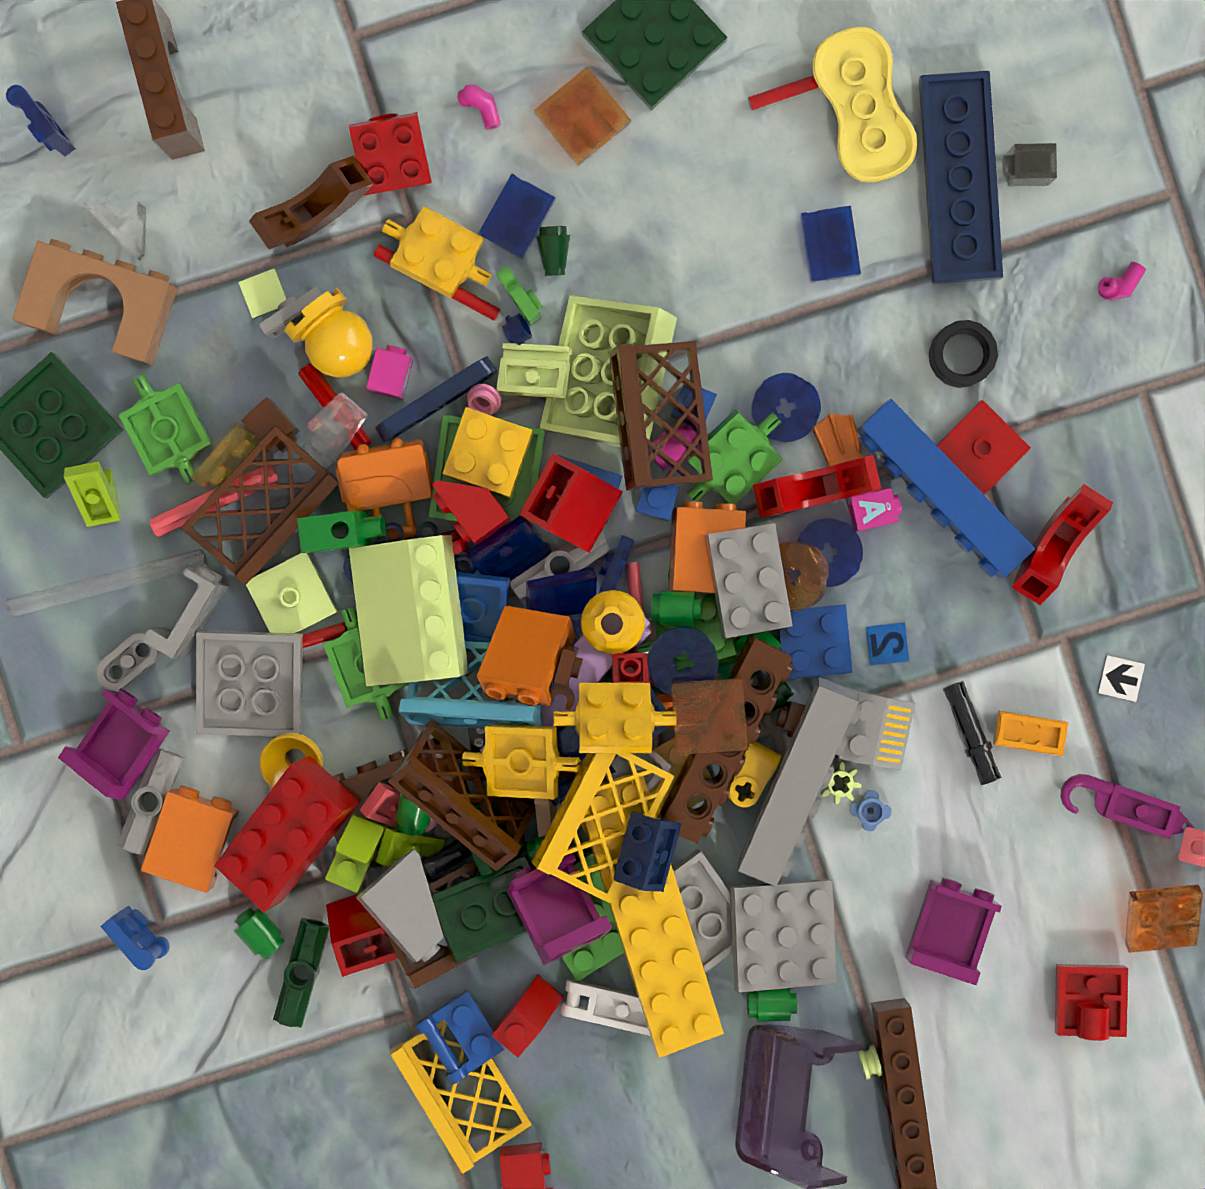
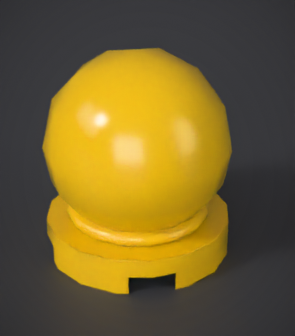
M338 288L333 291V295L327 291L301 310L305 317L297 325L290 321L284 331L293 343L301 340L305 341V352L313 367L326 376L344 378L360 372L368 364L373 352V340L366 322L355 312L343 310L347 298Z

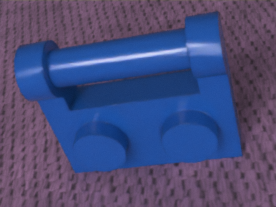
M127 906L100 926L129 961L139 970L149 969L153 966L155 960L165 956L170 948L168 940L161 936L156 937L147 927L148 921L145 916L137 909L132 910L130 906Z
M468 990L415 1024L418 1032L425 1034L448 1072L446 1077L452 1085L461 1081L470 1072L504 1051L500 1042L492 1036L493 1031ZM442 1020H445L468 1057L461 1064H459L436 1027Z

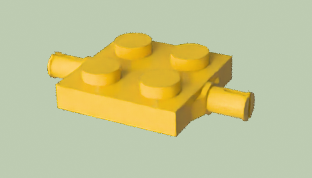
M425 206L422 207L415 221L407 228L388 219L382 229L383 233L400 241L399 248L390 261V267L450 299L453 297L458 286L468 277L484 285V287L488 285L492 277V273L475 265V257L484 243V238Z
M579 683V701L575 711H554V726H575L579 736V753H652V734L655 726H676V711L654 710L651 702L650 683Z
M489 724L485 726V747L483 752L465 751L462 756L464 767H483L487 778V796L554 800L558 797L559 772H579L581 764H578L581 762L579 757L559 756L557 749V727Z

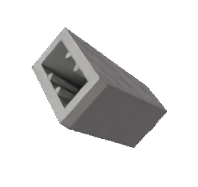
M415 849L408 850L356 898L411 961L418 962L422 959L426 962L438 952L440 947L437 943L444 936L420 856Z

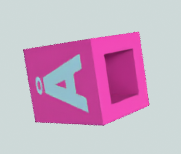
M387 345L386 350L376 348L366 389L372 393L404 400L413 365V359L406 355L407 350L392 345Z
M891 488L846 499L854 532L899 522L898 515L902 514L898 494L893 495Z

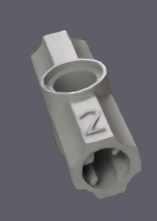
M601 533L590 553L568 542L511 580L510 585L523 605L527 607L611 551V548ZM563 556L569 560L570 569L566 575L556 576L552 573L550 564L555 557Z
M158 748L147 766L139 789L132 796V807L117 846L132 853L146 855L166 794L173 789L184 757ZM148 792L155 794L158 799V805L153 811L147 809L144 805V796Z

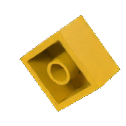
M465 407L443 474L475 487L488 488L493 493L511 499L534 435L533 430Z

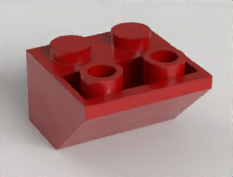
M552 453L519 515L590 553L623 492L579 466Z
M438 480L432 484L437 491L432 495L433 499L444 513H453L458 520L453 526L467 543L472 540L474 543L480 544L512 521L488 488Z
M360 893L326 904L331 944L342 977L397 959L382 927L357 900L356 897Z

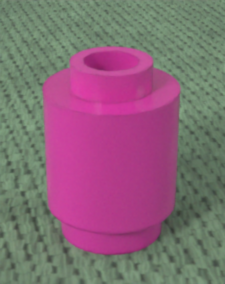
M688 423L683 427L680 424L676 430L690 443L697 435ZM665 431L653 440L652 443L658 446L667 432ZM671 436L661 450L677 462L686 448ZM648 448V452L651 455L653 451ZM656 456L654 458L662 471L670 467L660 457Z

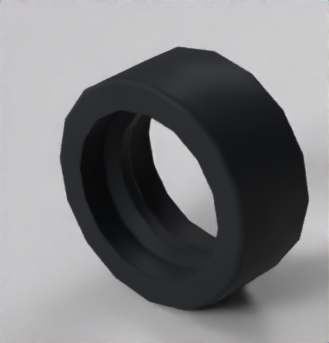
M971 320L955 321L944 327L932 340L928 352L930 367L935 376L944 384L956 388L971 387L987 378L995 368L998 358L997 342L991 331L982 324ZM967 334L973 336L979 341L983 349L981 365L970 374L955 373L944 362V346L955 335Z

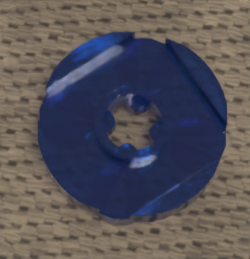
M780 373L766 379L754 393L751 404L753 422L758 426L773 412L782 423L770 432L767 438L781 443L798 441L808 435L817 423L821 412L818 392L810 382L795 374ZM781 399H786L787 403H794L795 409L790 412L791 417L785 418L783 413L778 414L776 408L781 405Z
M825 518L808 524L800 532L793 547V559L797 570L808 581L822 587H834L844 584L859 571L863 559V546L860 537L850 524L833 518ZM824 543H830L831 548L837 549V555L833 556V562L827 563L825 557H819V551L824 549Z
M680 626L665 630L653 642L648 655V668L655 684L664 693L677 698L691 697L707 689L713 683L718 671V656L715 644L705 633L692 627ZM682 653L689 654V660L694 662L692 667H685L684 671L677 670L678 664L673 662V658L675 656L680 657Z

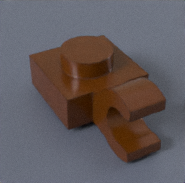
M565 644L562 650L554 685L549 692L552 698L551 706L557 694L566 696V710H570L574 704L575 695L569 687L571 677L578 679L583 661V658L577 657L579 647Z

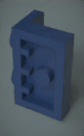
M632 812L617 862L614 881L641 891L664 892L682 823Z

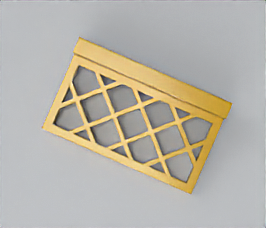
M587 753L531 863L537 869L560 878L610 903L620 884L614 881L615 870L613 866L617 864L619 856L611 859L606 841L622 835L625 836L627 824L622 811L624 808L640 803L644 815L654 818L674 775L631 753ZM617 754L627 759L631 774L613 780L609 767ZM634 763L644 769L636 772ZM650 773L662 777L655 792L643 795L638 777ZM606 775L608 782L601 784ZM633 779L638 798L620 803L615 785ZM610 787L615 806L596 811L593 802L596 792ZM652 799L647 808L646 801ZM590 806L591 814L585 816ZM617 811L622 829L604 835L598 817ZM593 819L599 837L580 843L577 835L580 824ZM572 839H574L575 846L569 847ZM601 843L606 861L587 867L582 849ZM578 852L583 869L570 874L558 869L565 855ZM608 867L612 879L604 892L593 886L589 873ZM585 875L587 883L577 877Z
M445 1020L436 1025L442 1037H444L447 1025ZM418 1033L404 1043L400 1042L389 1049L390 1055L463 1174L474 1167L473 1163L532 1124L492 1058L481 1065L480 1072L472 1071L468 1074L478 1077L474 1096L455 1092L457 1083L451 1086V1091L436 1088L433 1083L436 1068L446 1070L442 1063H437L438 1055L436 1052L433 1061L417 1057L412 1047L422 1040H428L425 1034ZM444 1039L447 1045L461 1047L457 1041ZM462 1047L458 1057L459 1064L462 1063L465 1053ZM486 1064L489 1066L493 1075L485 1073ZM423 1065L431 1066L430 1075H428ZM483 1078L498 1081L501 1086L498 1101L479 1097ZM504 1093L511 1104L502 1102ZM440 1094L449 1096L447 1105ZM454 1097L473 1101L468 1120L456 1118L452 1115L451 1107ZM477 1102L496 1106L492 1125L473 1121ZM501 1108L515 1110L521 1119V1122L510 1129L497 1127ZM458 1124L467 1126L465 1134ZM471 1127L490 1130L488 1143L477 1151H474L468 1141ZM495 1132L503 1133L494 1139Z

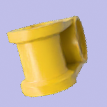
M757 741L754 744H748L743 754L746 757L743 768L738 775L733 774L728 784V787H730L729 800L743 808L750 807L758 801L782 757L781 754ZM748 782L747 789L751 791L748 797L742 796L740 800L737 799L739 793L735 791V787L737 785L744 786Z

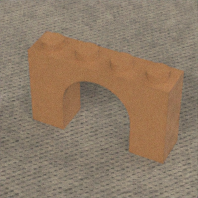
M50 239L49 244L37 241L12 320L24 326L56 335L64 306L70 293L78 285L88 280H108L118 288L124 307L122 320L111 352L153 366L178 289L168 282L169 276L149 270L148 275L135 272L137 266L121 260H116L115 265L104 262L103 255L86 249L83 250L81 255L70 251L71 245L55 239Z

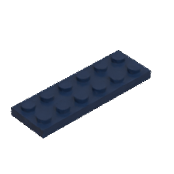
M990 71L921 75L919 77L932 284L1000 280L1003 278Z

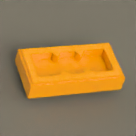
M998 710L993 745L1063 756L1069 722Z

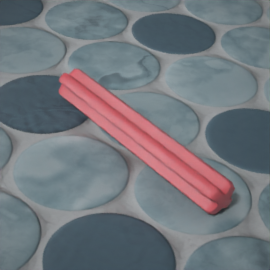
M267 465L268 484H274L279 480L277 472L273 465ZM263 466L243 475V485L264 484ZM239 477L230 486H239ZM217 488L151 518L149 522L154 534L157 537H161L182 527ZM259 490L244 491V497ZM240 491L224 492L219 497L220 509L240 500ZM215 503L208 509L207 512L216 511Z

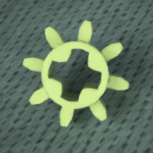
M839 760L837 768H834L829 785L820 793L823 797L828 796L830 793L834 794L833 800L835 804H839L841 797L845 796L853 801L854 797L851 794L853 788L861 787L860 783L853 780V776L856 775L858 770L851 768L846 772L844 770L845 763L842 760ZM835 775H839L841 778L846 776L843 780L845 787L841 790L838 787L832 788L835 784L833 780Z

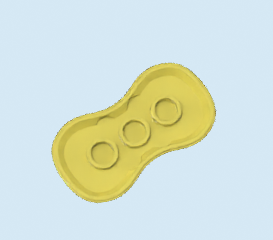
M852 27L830 35L818 45L813 57V74L819 88L831 102L837 116V148L842 166L850 176L858 181L878 182L902 173L912 164L917 151V136L911 122L898 106L893 93V59L888 43L881 34L871 28Z

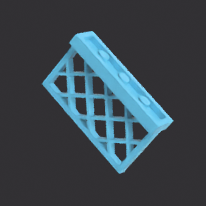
M465 641L466 652H473L477 657L468 665L469 674L481 666L490 642ZM469 674L453 677L442 686L437 680H432L438 689L427 698L417 697L419 686L426 681L409 682L406 699H401L398 711L409 724L426 725L431 719L439 726L483 729L489 724L543 725V718L540 715L542 705L529 706L517 703L514 699H510L512 703L506 702L509 698L484 701L479 695L483 692L481 684L474 688L466 678ZM463 680L471 691L461 699H451L447 692Z

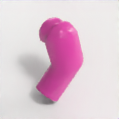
M475 84L465 85L464 89L458 92L457 99L461 106H473L480 110L485 130L501 126L496 103L490 93Z
M1131 262L1122 277L1109 278L1107 276L1102 278L1098 283L1099 295L1107 300L1131 296L1144 275L1146 268L1137 262Z

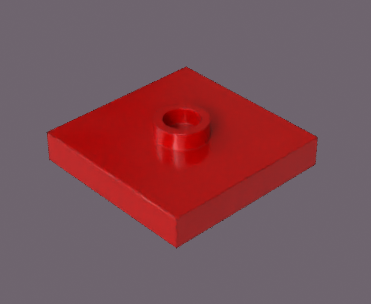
M983 400L979 401L936 445L984 495L1031 449Z

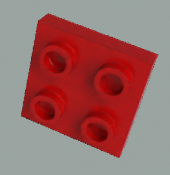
M418 112L404 115L396 113L383 114L370 118L366 122L349 125L355 158L373 182V185L364 196L432 183Z
M1056 964L1055 1033L1058 1036H1077L1081 1039L1104 1041L1108 1040L1109 1037H1127L1128 967L1125 965Z

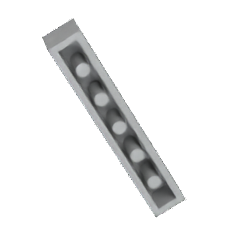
M818 677L740 854L738 872L776 887L781 876L787 878L794 858L790 857L795 846L801 847L807 833V828L804 827L808 816L814 817L818 810L821 798L817 797L820 788L821 786L827 787L833 776L834 767H831L835 755L841 756L848 741L845 732L849 723L855 725L860 716L862 705L858 704V692Z

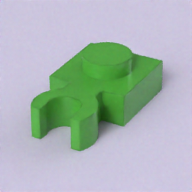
M508 266L496 273L498 280L508 292L528 324L531 326L540 320L541 315L538 309L542 307V304L531 289L525 292Z

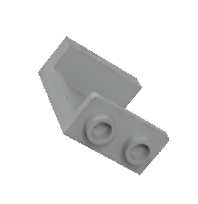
M198 565L197 568L184 569L182 574L198 584L197 590L173 630L171 631L166 627L150 628L142 639L144 643L172 659L189 655L196 643V632L204 630L229 585L221 581L224 576L208 566L203 568Z

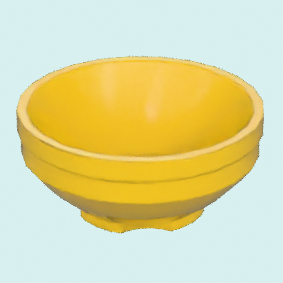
M609 590L603 591L589 600L582 613L581 627L585 639L596 650L606 654H619L630 650L641 639L645 628V617L641 605L634 597L622 591ZM608 613L618 614L623 621L622 629L616 634H609L602 628V618Z
M285 733L273 738L265 746L260 757V770L263 778L271 788L274 787L291 763L287 759V752L291 749L302 751L305 757L311 756L323 767L322 753L311 739L298 733Z

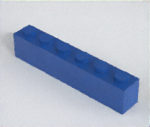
M892 399L886 401L857 429L861 435L858 438L860 443L869 452L874 453L877 451L885 460L882 463L884 468L893 477L897 478L900 475L909 485L906 488L908 493L919 503L924 500L933 510L930 512L932 518L943 528L948 525L955 532L954 540L967 553L972 550L980 558L978 565L990 577L996 575L998 578H1006L1035 550L1033 545Z

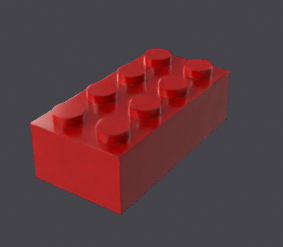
M311 756L291 763L215 863L214 867L257 907L266 912L286 898L360 801Z

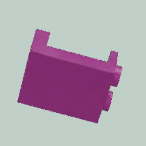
M105 689L102 696L108 700L106 706L77 748L65 746L58 759L105 797L124 800L170 730L160 723L162 718L157 713L148 708L141 709L136 705L138 699L131 693L120 689L118 692Z
M570 853L564 856L558 869L568 874L575 872L574 862L576 858L574 854ZM531 867L524 868L512 875L513 881L510 882L506 891L543 965L606 936L612 929L606 915L600 918L588 892L539 869L532 871Z
M942 877L941 883L930 880L905 958L912 965L977 986L981 974L977 966L995 912L1000 913L1002 906L994 901L995 895L987 891L975 888L974 892L970 893L961 890V883Z

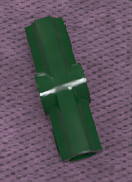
M301 918L290 960L284 971V981L273 1020L281 1025L300 1028L303 1026L315 980L319 975V966L329 933V925L322 921ZM294 966H305L309 970L310 978L307 980L297 978L294 973Z

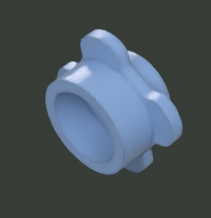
M868 790L861 801L851 804L850 813L860 819L864 830L874 831L876 825L891 816V808L879 800V794L876 791ZM870 807L874 809L872 814L867 812Z

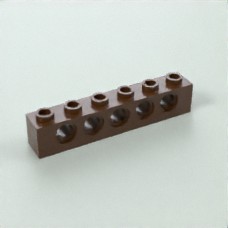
M749 634L657 818L670 819L682 823L679 836L696 844L699 843L702 836L706 837L711 831L714 823L712 815L717 805L722 806L725 803L730 791L728 784L733 774L738 775L742 770L746 759L743 754L748 744H754L761 731L759 723L764 713H769L774 707L777 699L775 691L780 681L785 682L788 679L793 668V663H791L793 657L787 651L752 634ZM755 671H766L767 677L763 684L759 686L751 685L750 678ZM743 701L750 702L751 709L747 715L738 717L734 714L737 704ZM734 733L735 741L731 746H719L718 742L723 734ZM709 764L720 766L719 773L713 778L703 776V770ZM702 795L704 802L700 807L693 809L687 806V802L692 796Z
M905 998L872 1002L871 1007L878 1057L883 1072L881 1078L897 1189H937L912 1008Z

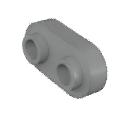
M146 633L131 635L99 663L97 677L105 688L118 690L127 687L158 660L161 652L146 644L149 648L148 654L142 656L139 653V646L144 643L142 639ZM115 666L121 667L123 671L119 679L113 675V668Z

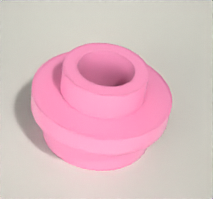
M477 384L468 392V407L492 415L500 408L501 396L492 386Z

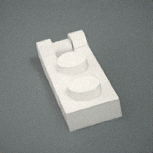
M576 979L566 980L565 991L568 993L566 1002H563L561 1006V1015L650 1036L637 994L589 984L582 980L579 982ZM581 995L590 997L588 1008L579 1005Z

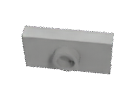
M316 286L298 299L295 296L290 297L278 306V312L258 325L267 337L275 339L285 332L284 329L290 321L295 325L298 324L305 317L301 310L323 293Z

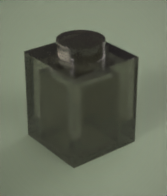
M1056 143L1014 144L1007 152V155L1003 156L1002 173L1003 176H1008V186H1049L1057 178Z

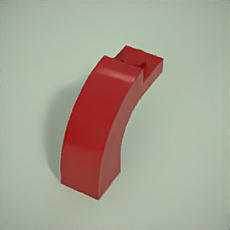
M874 455L752 485L760 518L881 490Z
M1085 484L1071 498L1068 496L1048 520L1033 543L1035 550L1023 560L1011 588L1041 606L1059 587L1065 569L1075 551L1086 536L1110 512L1113 502Z

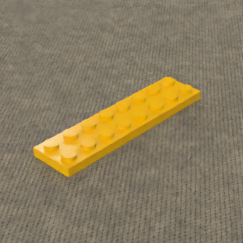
M644 776L638 777L643 795L649 794ZM633 779L615 785L620 803L638 798ZM610 787L596 792L593 798L596 811L615 806ZM651 799L646 801L647 808L651 802ZM640 803L622 809L627 825L632 812L644 814ZM590 806L585 816L591 814ZM617 811L598 817L604 835L622 829ZM593 819L583 823L588 840L599 837ZM624 835L606 841L611 859L620 855ZM601 843L591 846L596 864L606 861ZM670 865L664 892L641 891L620 883L609 906L656 1055L661 1058L724 1034L672 865ZM608 867L598 870L604 890H606L612 879Z

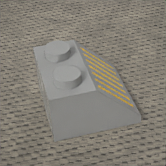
M853 690L858 692V704L862 705V710L856 724L852 725L849 723L845 732L848 741L841 756L835 755V757L870 766L901 770L916 703Z

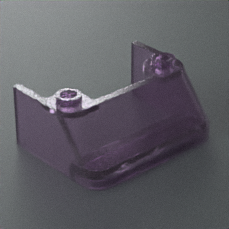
M772 1024L753 1026L747 1035L735 1147L740 1159L747 1164L804 1189H816L847 1183V1176L822 1166L823 1147L821 1141L815 1134L806 1131L805 1125L812 1064L816 1066L827 1065L832 1061L835 1053L861 1051L862 1044L824 1030Z

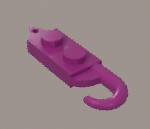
M1077 774L1071 776L1064 782L1061 788L1060 798L1062 804L1068 811L1077 814L1079 809L1070 801V794L1074 788L1083 787L1095 792L1094 807L1097 813L1106 818L1170 839L1171 835L1184 833L1185 829L1182 827L1184 823H1186V827L1194 828L1181 813V806L1090 775Z

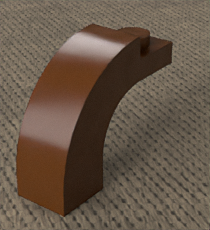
M353 155L329 164L318 179L304 191L286 202L255 213L249 222L268 249L282 244L289 247L308 238L341 216L369 190L373 182Z

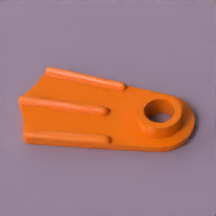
M830 413L812 428L828 466L862 458L853 415Z

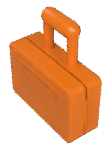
M395 438L388 445L369 448L367 445L361 444L355 451L341 453L335 472L342 503H346L347 510L363 511L372 509L373 516L382 515L380 507L402 504L407 524L402 526L404 530L402 540L413 538L417 534V528L411 502L430 498L433 488L423 440L415 439L403 442L400 438ZM392 528L387 530V535L391 539H396L399 537V532Z

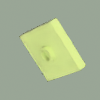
M300 553L253 577L246 584L269 632L298 633L338 613L309 553Z

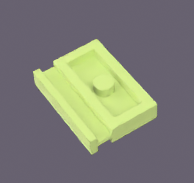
M503 343V358L500 360L496 389L500 395L566 399L570 372L569 360L570 355H572V349L569 346Z

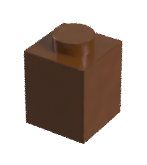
M267 397L241 420L259 441L274 425L294 442L297 441L295 435L300 431L284 412ZM277 436L266 446L270 452L275 454L279 450L282 453L287 451V445Z

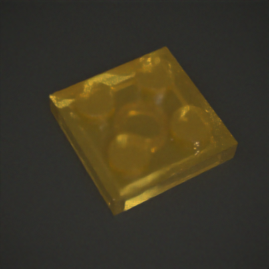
M236 423L191 478L202 487L220 485L233 471L230 466L236 458L243 460L253 449L255 443L252 442V439L255 435L246 426Z

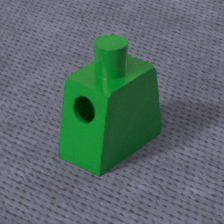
M346 511L297 518L301 553H328L372 545L371 538L386 535L384 517L382 515L368 517L366 511Z

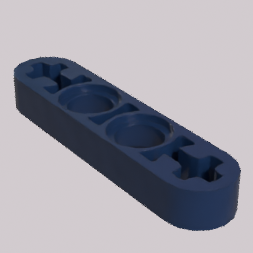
M488 356L476 361L379 423L375 427L376 431L384 443L395 439L469 392L474 385L482 384L497 373L495 366Z

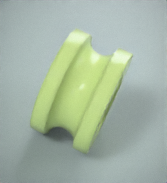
M869 1046L867 1051H863L861 1048L857 1049L865 1079L869 1080L872 1074H877L878 1077L883 1076L875 1046Z

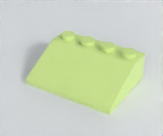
M569 295L558 346H569L572 349V355H570L569 360L570 372L566 399L546 397L540 428L553 433L621 447L609 351L622 344L637 346L672 343L677 317L659 307ZM661 352L658 354L664 357L667 352ZM636 354L638 368L649 376L659 363L648 354ZM663 366L652 379L660 387H662L665 374ZM639 378L640 387H641V385L644 383V381H642V380ZM647 386L641 393L642 403L653 411L658 405L660 395ZM644 414V421H646L648 416ZM653 420L646 428V437L649 440L653 427Z
M451 535L349 548L366 686L428 681L469 674Z

